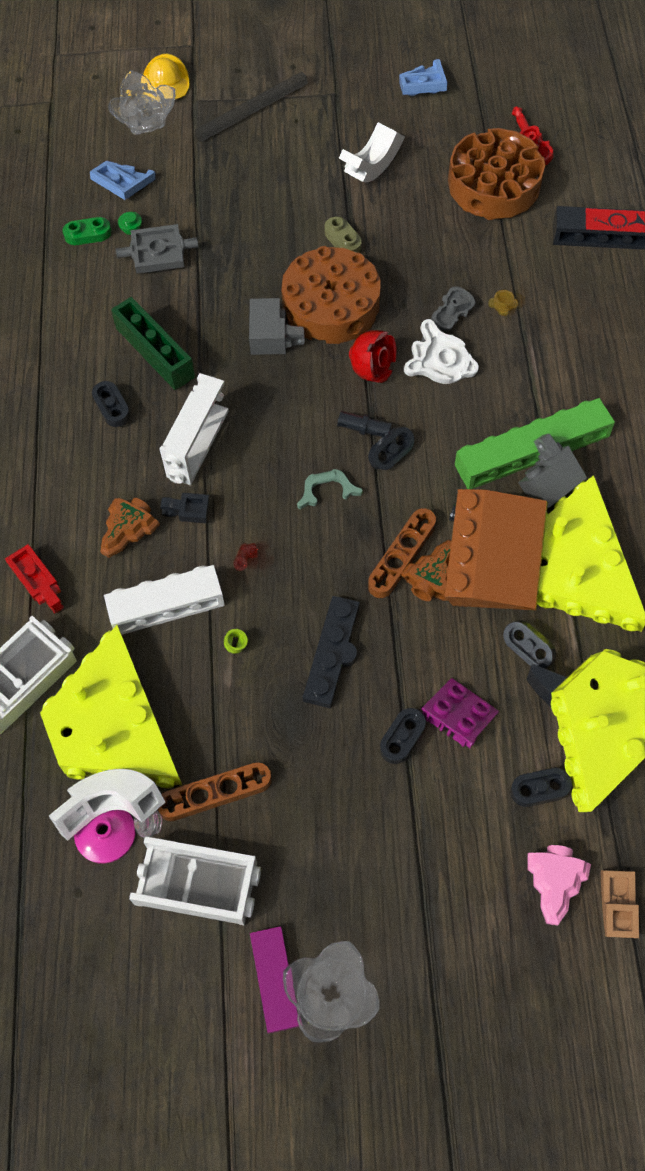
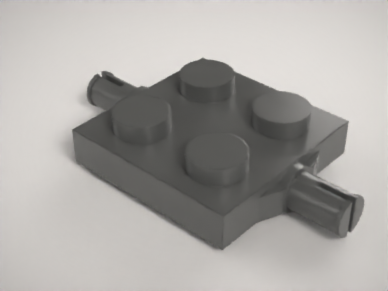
M178 224L131 230L132 240L130 247L116 248L117 259L132 256L136 274L184 267V249L199 247L197 237L183 239L179 233Z

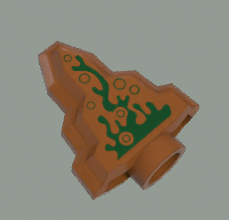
M115 498L108 508L110 513L106 521L108 531L102 538L100 552L110 558L123 551L129 542H138L145 534H152L160 523L150 515L151 508L138 498H133L131 502Z
M451 540L438 545L431 555L421 556L416 563H409L401 573V576L413 586L411 591L419 599L431 601L434 597L442 601L447 600L445 598Z

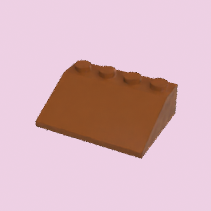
M458 489L445 589V598L453 606L536 610L548 502L546 500L490 490Z

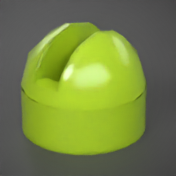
M239 629L228 631L224 638L226 650L233 654L242 652L248 642L246 634ZM233 637L238 638L236 648L232 647Z

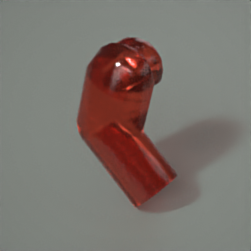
M244 543L240 546L233 562L236 570L242 571L246 569L249 558H256L258 556L257 545L255 543Z

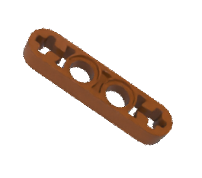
M421 508L412 514L371 573L368 580V590L374 597L385 598L392 593L402 578L401 573L409 563L413 562L433 533L436 516L431 510ZM424 519H427V520H428V524H427V523H424V524L422 525V527L420 528V533H419V532L417 531L418 525H419V521H423ZM411 537L416 540L417 545L408 548L402 544V540ZM391 558H398L403 562V565L400 568H391L387 562ZM386 573L388 576L385 586L382 585L380 588H377L376 582L380 583Z
M252 763L166 791L161 794L165 803L157 810L163 819L176 821L262 793L271 785L270 770L263 763ZM259 771L260 775H266L262 777V783L257 784L255 780L246 782L247 789L243 790L242 781L239 776L244 775V779L247 781L254 778L253 773ZM226 780H234L238 785L237 790L232 794H224L221 791L222 783ZM198 789L206 790L209 795L206 802L202 804H196L192 801V795ZM186 794L189 808L185 809L184 803L175 806V811L172 813L168 809H163L167 806L168 800L172 799L174 803L183 802L181 795Z

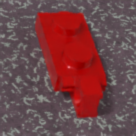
M29 544L5 558L6 563L35 602L37 601L39 605L46 602L54 614L64 608L57 596L61 592L57 581Z

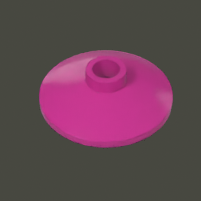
M111 810L102 813L74 835L76 847L86 859L101 864L114 862L130 850L136 834L135 823L130 813L124 810ZM100 826H108V831L105 834H98Z

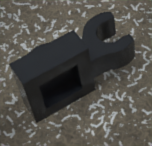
M182 493L181 500L169 497L162 498V516L173 517L179 514V521L206 524L209 495Z

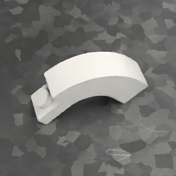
M377 123L370 140L360 152L352 154L344 149L342 150L339 159L347 162L344 172L362 182H370L376 179L392 162L405 137Z
M113 769L96 773L74 784L67 790L71 798L50 814L49 817L60 834L68 841L91 820L102 813L111 810H124L131 813L140 822H143L165 803V800L156 784L144 774L128 769Z

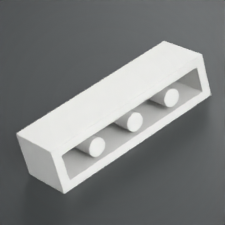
M214 565L208 567L199 566L192 571L182 574L173 573L164 579L144 581L138 586L127 589H115L111 593L104 595L111 626L114 628L117 625L121 635L225 606Z

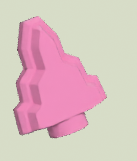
M551 845L547 847V853H528V871L533 873L534 887L541 893L540 908L546 924L556 926L559 925L568 912L570 898L579 893L581 882L588 880L591 867L590 863L573 858V850L565 846Z

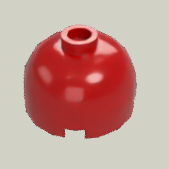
M370 330L361 334L353 343L349 351V358L354 372L360 378L382 383L390 377L393 370L388 369L390 363L396 361V343L394 337L388 335L389 332Z

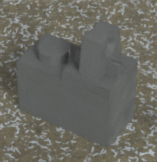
M280 298L250 299L249 343L251 355L286 354L287 347L303 345L305 343L304 327L286 325L285 308H280Z
M543 434L534 440L540 453L538 456L539 460L535 462L536 466L525 472L526 477L518 483L527 497L546 500L548 502L547 508H549L587 477L569 446L562 447L559 442L554 441L550 434Z

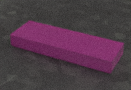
M281 926L250 933L267 1033L271 1034L300 1027Z

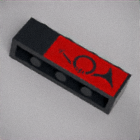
M557 206L553 220V245L645 250V210Z

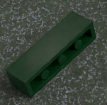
M132 297L111 309L116 329L175 391L195 378L192 358Z

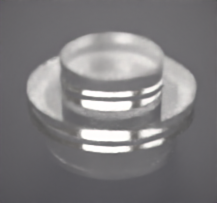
M157 810L143 822H140L136 817L134 819V827L142 838L152 837L160 831L162 826V817Z

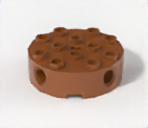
M493 128L488 129L487 133L476 135L474 132L465 136L454 147L448 175L450 194L464 211L476 216L484 217L487 220L513 217L527 211L538 199L545 170L544 158L537 151L538 146L533 140L517 131Z
M321 246L316 250L308 251L297 257L284 273L282 281V305L285 308L288 324L304 327L305 338L309 340L315 338L317 340H326L328 344H339L357 339L361 334L371 329L379 312L381 280L375 266L362 254L346 248Z

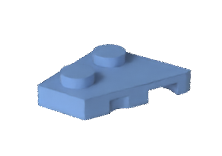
M440 59L434 60L433 66L424 69V66H419L412 71L400 74L399 84L402 94L414 96L419 93L447 91V80Z
M105 161L90 171V179L126 200L154 181L155 172L148 170L146 174L135 172L134 166L119 165L114 162Z

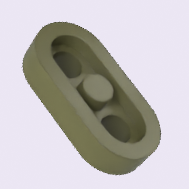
M332 217L325 222V236L334 247L346 248L356 253L361 251L360 236L344 218Z

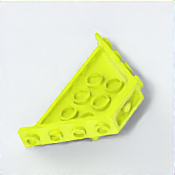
M593 475L586 482L582 481L577 485L568 498L562 497L555 504L554 510L546 514L542 559L547 561V565L541 566L537 604L543 608L563 610L572 616L582 615L593 618L598 623L615 624L627 631L642 632L645 626V611Z
M116 625L112 631H108L103 635L99 646L84 657L79 669L64 680L62 688L58 693L47 699L43 705V710L40 712L58 764L63 772L67 774V777L82 780L85 779V776H91L102 771L128 769L144 774L156 783L158 787L173 788L174 785H182L120 630ZM65 728L72 729V734L69 737H64L63 730Z
M604 649L602 652L591 655L551 693V709L553 714L557 716L559 725L558 739L564 747L566 755L565 769L571 777L573 786L572 800L575 806L578 807V812H592L645 758V662L626 660L621 658L619 652ZM591 679L597 680L599 684L597 690L591 688Z

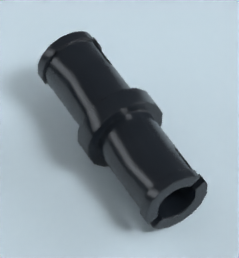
M341 410L337 427L359 431L360 435L367 433L383 437L391 430L392 423L369 418L370 415L367 414L360 416Z

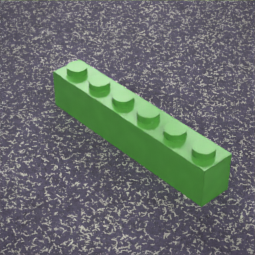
M600 398L584 401L574 408L560 410L550 417L538 418L531 424L520 428L514 427L507 433L499 436H490L483 442L462 447L456 453L455 467L467 489H474L536 465L535 462L539 460L538 456L540 453L534 440L543 434H550L554 441L559 442L562 447L569 446L571 451L610 437L615 422Z

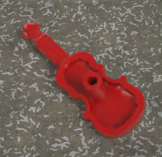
M514 107L512 115L516 117L517 124L521 129L520 134L530 138L538 146L537 151L544 158L546 166L554 157L550 142L542 141L543 137L539 127L529 126L522 113V108Z

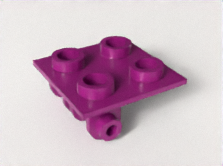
M453 678L422 707V714L426 717L425 720L437 728L441 725L439 729L441 732L447 727L449 729L447 736L450 737L455 733L453 739L460 743L463 748L465 746L471 748L476 742L477 736L499 713L497 709Z

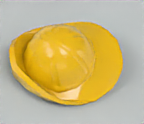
M171 54L158 55L148 63L144 70L140 83L141 94L148 99L159 101L182 98L189 89V76L184 63L178 57Z

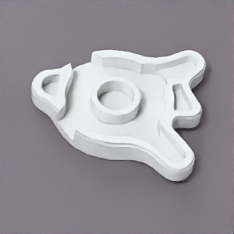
M424 320L420 329L425 342L415 341L413 343L412 353L414 358L406 362L404 366L405 374L408 376L423 375L441 384L455 383L463 378L475 376L479 366L471 354H468L465 343L453 335L441 332L432 320Z

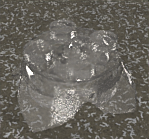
M130 70L122 80L120 98L115 97L109 102L108 109L110 113L136 135L163 128L165 126V119L175 103V88L168 85H159L157 88H154L147 77Z
M349 941L332 943L324 948L317 958L304 957L298 959L283 971L285 993L297 1008V1021L300 1029L312 1042L332 1041L338 1038L346 1029L359 1028L366 1025L379 1011L378 992L374 985L366 980L362 956ZM331 985H335L338 987L336 992L341 995L339 999L333 998L331 1002L325 1000L326 995H323L322 991L323 989L329 990Z

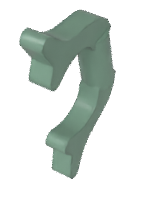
M337 469L311 474L305 480L304 495L297 503V508L302 509L307 505H317V499L312 494V489L318 484L331 481L340 483L343 487V499H347L351 495L361 496L362 489L352 485L345 474Z

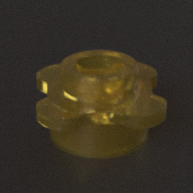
M500 290L496 292L494 298L489 299L488 305L491 308H495L499 315L506 316L512 308H517L518 301L514 299V295L510 291Z

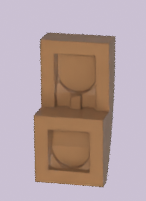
M601 870L605 936L639 938V905H636L635 872Z

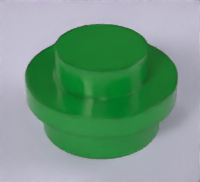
M126 212L119 217L118 224L124 233L131 235V230L141 228L142 219L136 212Z

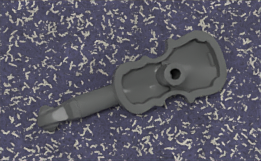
M461 287L450 288L447 295H444L442 298L444 305L438 307L433 313L431 320L440 331H451L453 325L457 323L458 317H466L468 312L473 309L475 305L474 297Z

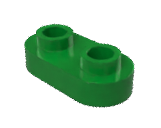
M103 217L75 220L65 224L63 235L65 241L70 245L89 244L107 240L111 236V227L109 221Z

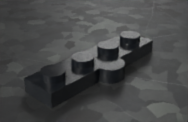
M332 596L303 694V702L331 709L342 667L352 666L357 659L356 647L349 642L360 602Z

